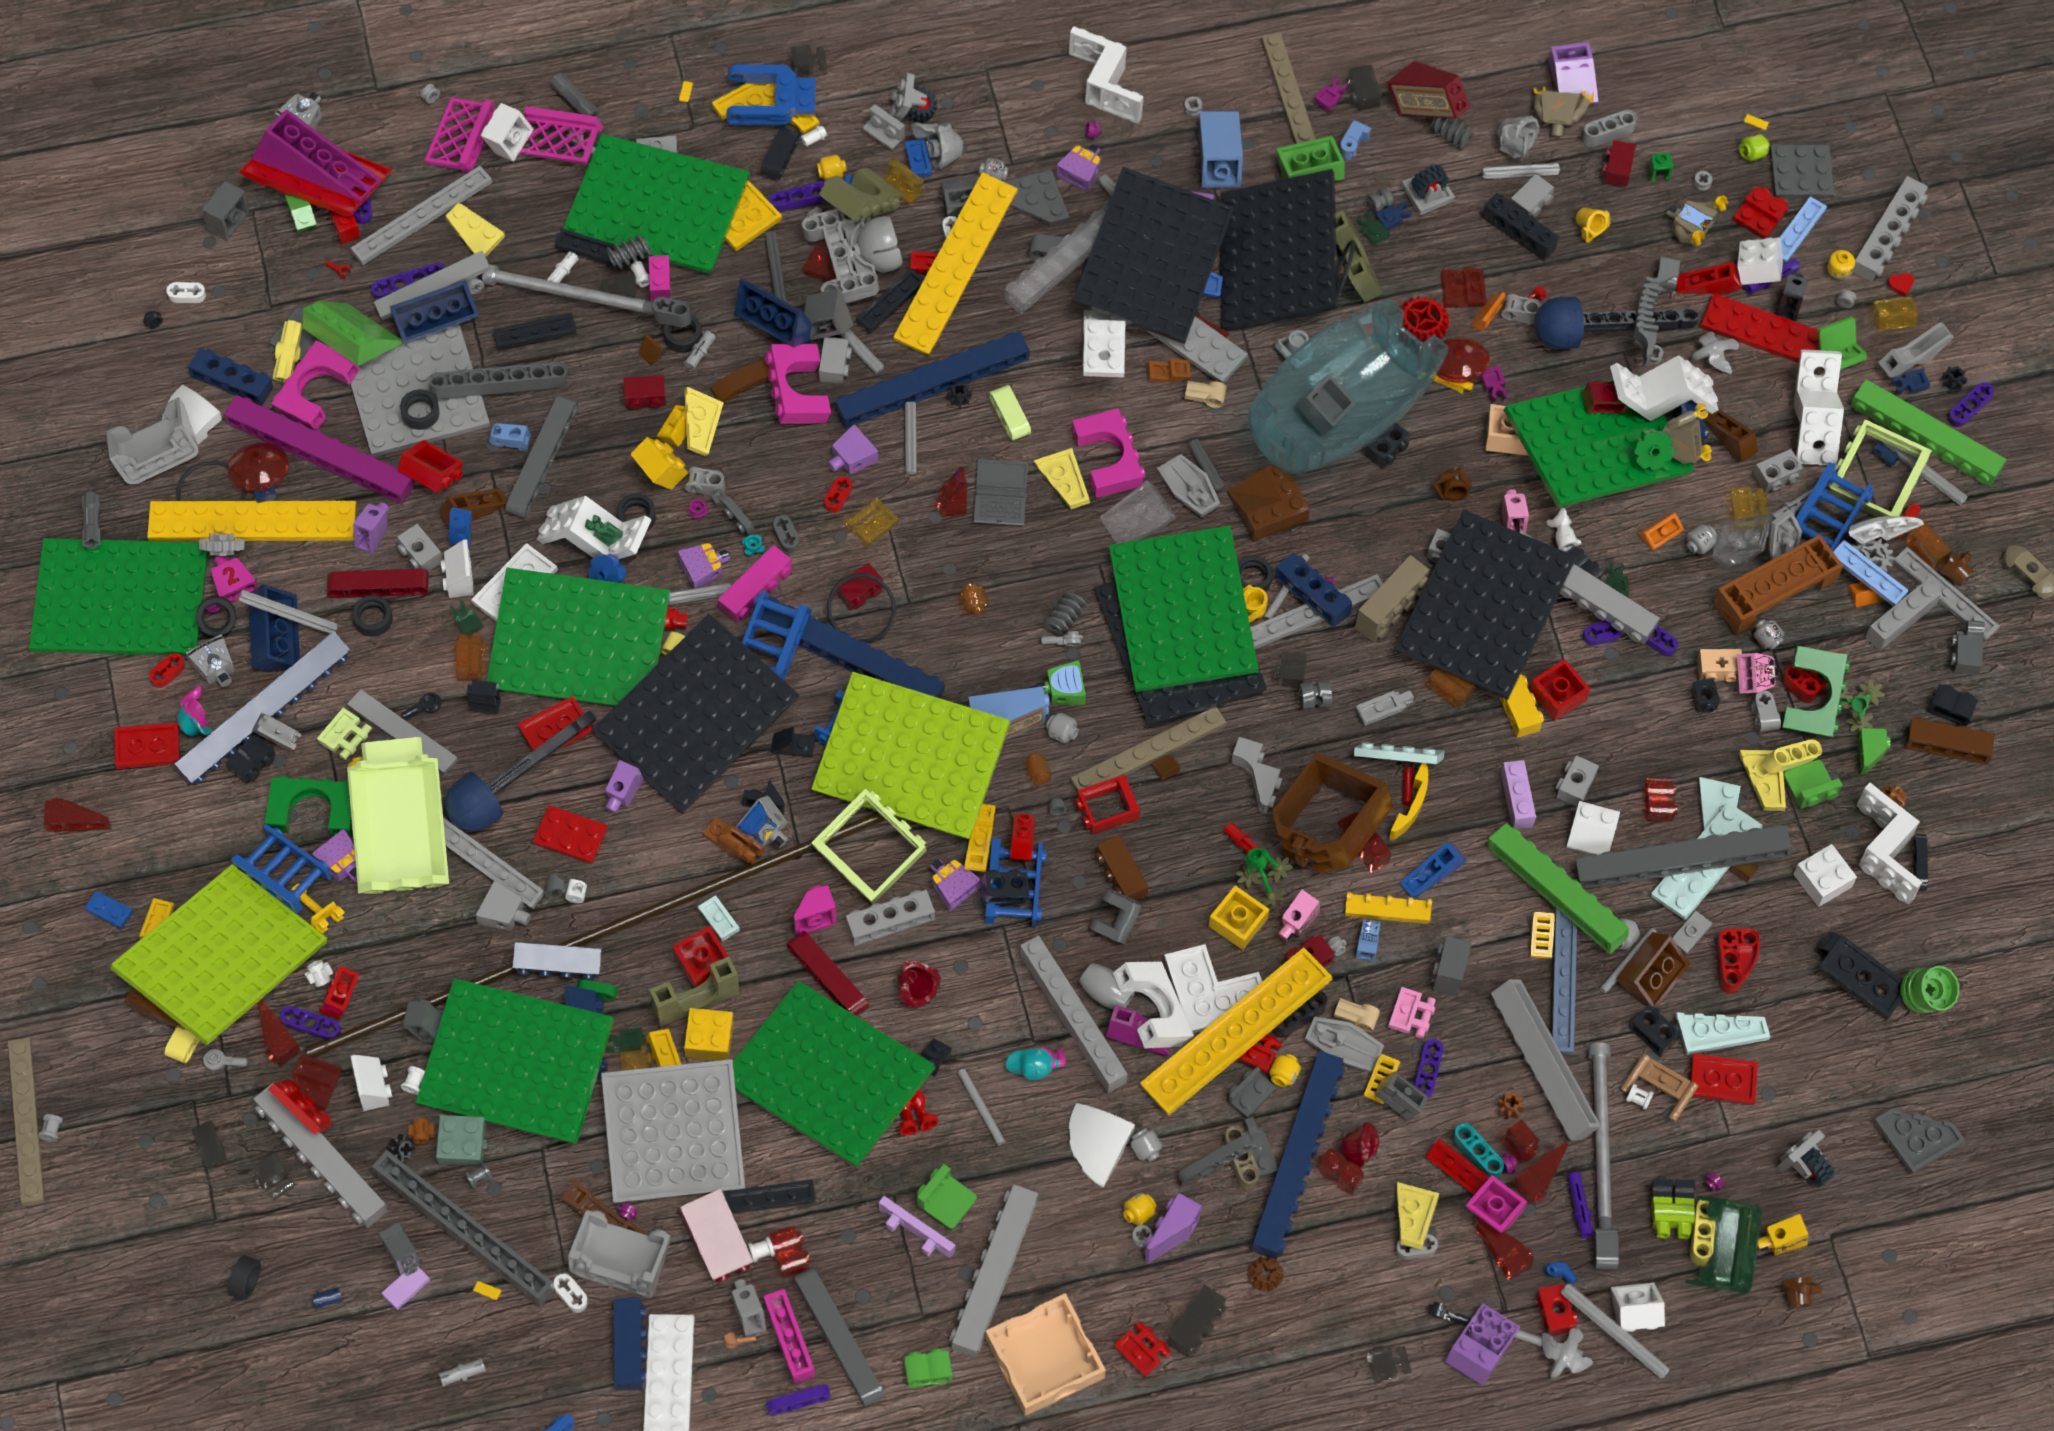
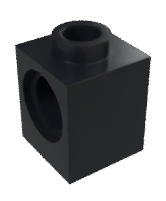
M1714 678L1693 682L1691 695L1697 713H1711L1718 708L1720 698ZM1702 696H1708L1710 699H1704Z

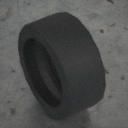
M691 315L692 321L688 325L694 329V335L687 340L674 339L671 336V330L676 326L664 324V340L670 349L676 352H689L693 350V345L697 344L702 337L701 325L695 316Z
M412 390L402 398L400 403L402 420L412 429H427L433 426L439 418L438 400L434 394L427 390ZM423 401L431 405L432 411L425 417L416 418L408 413V408L415 402Z
M640 493L625 496L617 506L618 520L621 522L628 521L624 513L629 507L634 505L647 508L648 518L651 519L647 529L649 531L656 521V510L653 501L648 496Z
M1259 556L1242 558L1238 562L1240 577L1244 569H1260L1265 574V580L1258 585L1252 586L1259 587L1267 592L1273 578V569L1270 563ZM1241 578V582H1242V587H1243V588H1245L1246 586L1250 585V584L1244 582V581L1242 580V578Z
M217 595L207 597L197 608V625L207 635L216 637L220 634L225 635L235 625V607L225 597ZM212 604H220L228 611V621L220 628L210 627L204 621V611Z
M376 595L365 596L359 599L353 607V622L361 634L369 637L380 636L391 627L393 622L392 610L384 598ZM370 607L381 608L385 613L384 619L375 625L364 624L360 619L361 613Z
M242 1255L238 1259L229 1278L228 1295L241 1300H247L251 1296L259 1279L261 1271L260 1260L246 1255Z

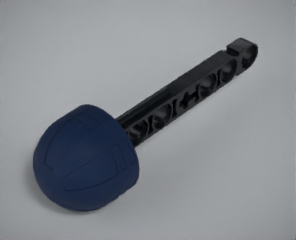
M1556 297L1547 300L1539 307L1534 318V329L1537 337L1551 348L1576 349L1582 342L1584 332L1633 330L1636 311L1583 312L1577 297ZM1693 309L1651 310L1654 312L1651 318L1656 320L1653 325L1659 326L1658 329L1694 328L1699 319L1698 312ZM1666 317L1673 318L1675 321L1668 320ZM1685 317H1691V318H1693L1694 320H1689V319H1686ZM1610 319L1616 320L1619 323L1611 322ZM1591 320L1598 321L1599 324L1593 323Z
M589 710L488 785L475 773H467L456 781L447 792L445 810L450 821L458 828L466 831H480L493 824L503 816L502 808L495 795L593 724L597 718Z

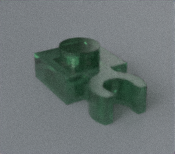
M1365 212L1367 220L1361 219L1360 216L1357 217V224L1360 227H1364L1362 228V234L1372 246L1389 238L1390 233L1379 219L1373 222L1370 212Z
M593 515L592 521L587 519L585 522V528L594 531L593 536L607 546L622 538L623 532L609 521L601 522V518L597 515Z
M1610 563L1608 567V574L1610 576H1607L1606 584L1628 598V576H1622L1624 571L1623 563H1620L1618 571L1614 570L1612 563Z
M460 600L459 605L461 608L455 610L451 605L450 612L453 616L457 617L454 619L455 624L467 638L482 629L483 623L472 609L466 611L465 603Z
M642 1027L620 1030L621 1036L618 1037L613 1034L609 1035L608 1042H615L614 1045L607 1046L609 1053H615L620 1048H622L623 1053L645 1050Z

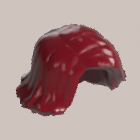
M913 959L904 963L896 978V982L900 991V998L905 1002L906 1006L916 1009L920 1006L924 1007L927 1003L931 1002L934 996H936L937 989L940 987L941 976L938 974V969Z
M1365 1122L1359 1129L1350 1131L1345 1135L1341 1149L1345 1160L1353 1170H1359L1370 1157L1377 1154L1379 1147L1377 1128L1370 1122Z

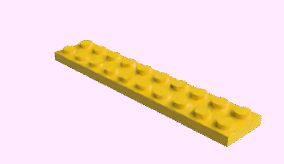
M981 173L893 337L894 341L928 357L930 356L1018 192V188L988 174Z
M150 501L147 538L148 541H199L200 538H209V534L233 533L234 537L242 538L244 541H354L353 523L356 520L357 504L356 501H266L261 503L256 501Z
M1302 948L1140 1082L1141 1087L1169 1116L1332 981V976L1305 948Z

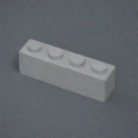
M1927 579L1869 627L1866 638L1881 651L1937 605L1942 592Z

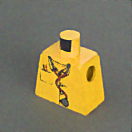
M1798 1214L1767 1227L1766 1236L1756 1239V1243L1760 1252L1772 1248L1774 1255L1807 1246L1808 1232L1801 1215Z

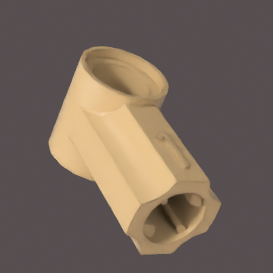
M1188 381L1185 399L1206 402L1212 408H1221L1224 405L1227 387L1221 382L1204 384Z
M1340 998L1334 1017L1351 1022L1364 1032L1371 1033L1374 1030L1380 1011L1372 1005L1364 1004L1361 1006Z

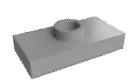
M676 136L637 139V143L677 153Z
M1695 911L1672 938L1682 953L1687 955L1711 928L1713 923Z

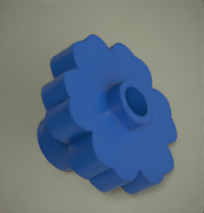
M600 554L591 560L592 567L588 569L589 579L617 583L625 580L626 569L614 555Z

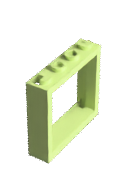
M1864 420L1862 426L1858 424L1853 435L1856 438L1854 442L1849 441L1845 449V453H1847L1845 459L1841 458L1837 465L1838 476L1844 477L1865 434L1917 457L1918 460L1891 512L1870 502H1865L1861 508L1862 511L1875 517L1900 516L1932 450L1870 421ZM1829 483L1827 486L1830 488L1829 494L1854 507L1860 497L1838 488L1839 485L1835 483Z
M865 789L812 842V845L858 891L874 904L927 849L924 846L926 842L918 834L914 836L909 831L911 827L904 820L899 822L894 817L896 813L888 805L884 807L879 802L881 798L873 791L869 793ZM866 802L917 849L875 892L825 845Z

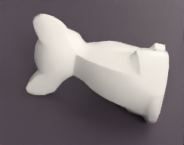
M1561 508L1553 519L1546 521L1549 527L1557 528L1556 543L1558 549L1567 552L1573 546L1582 544L1575 537L1573 529L1569 526L1571 519L1567 515L1565 508Z

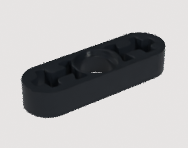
M1915 834L1913 839V875L1922 881L1918 891L1926 892L1928 886L1927 835Z

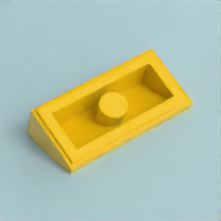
M675 405L657 437L674 446H680L687 434L685 406Z

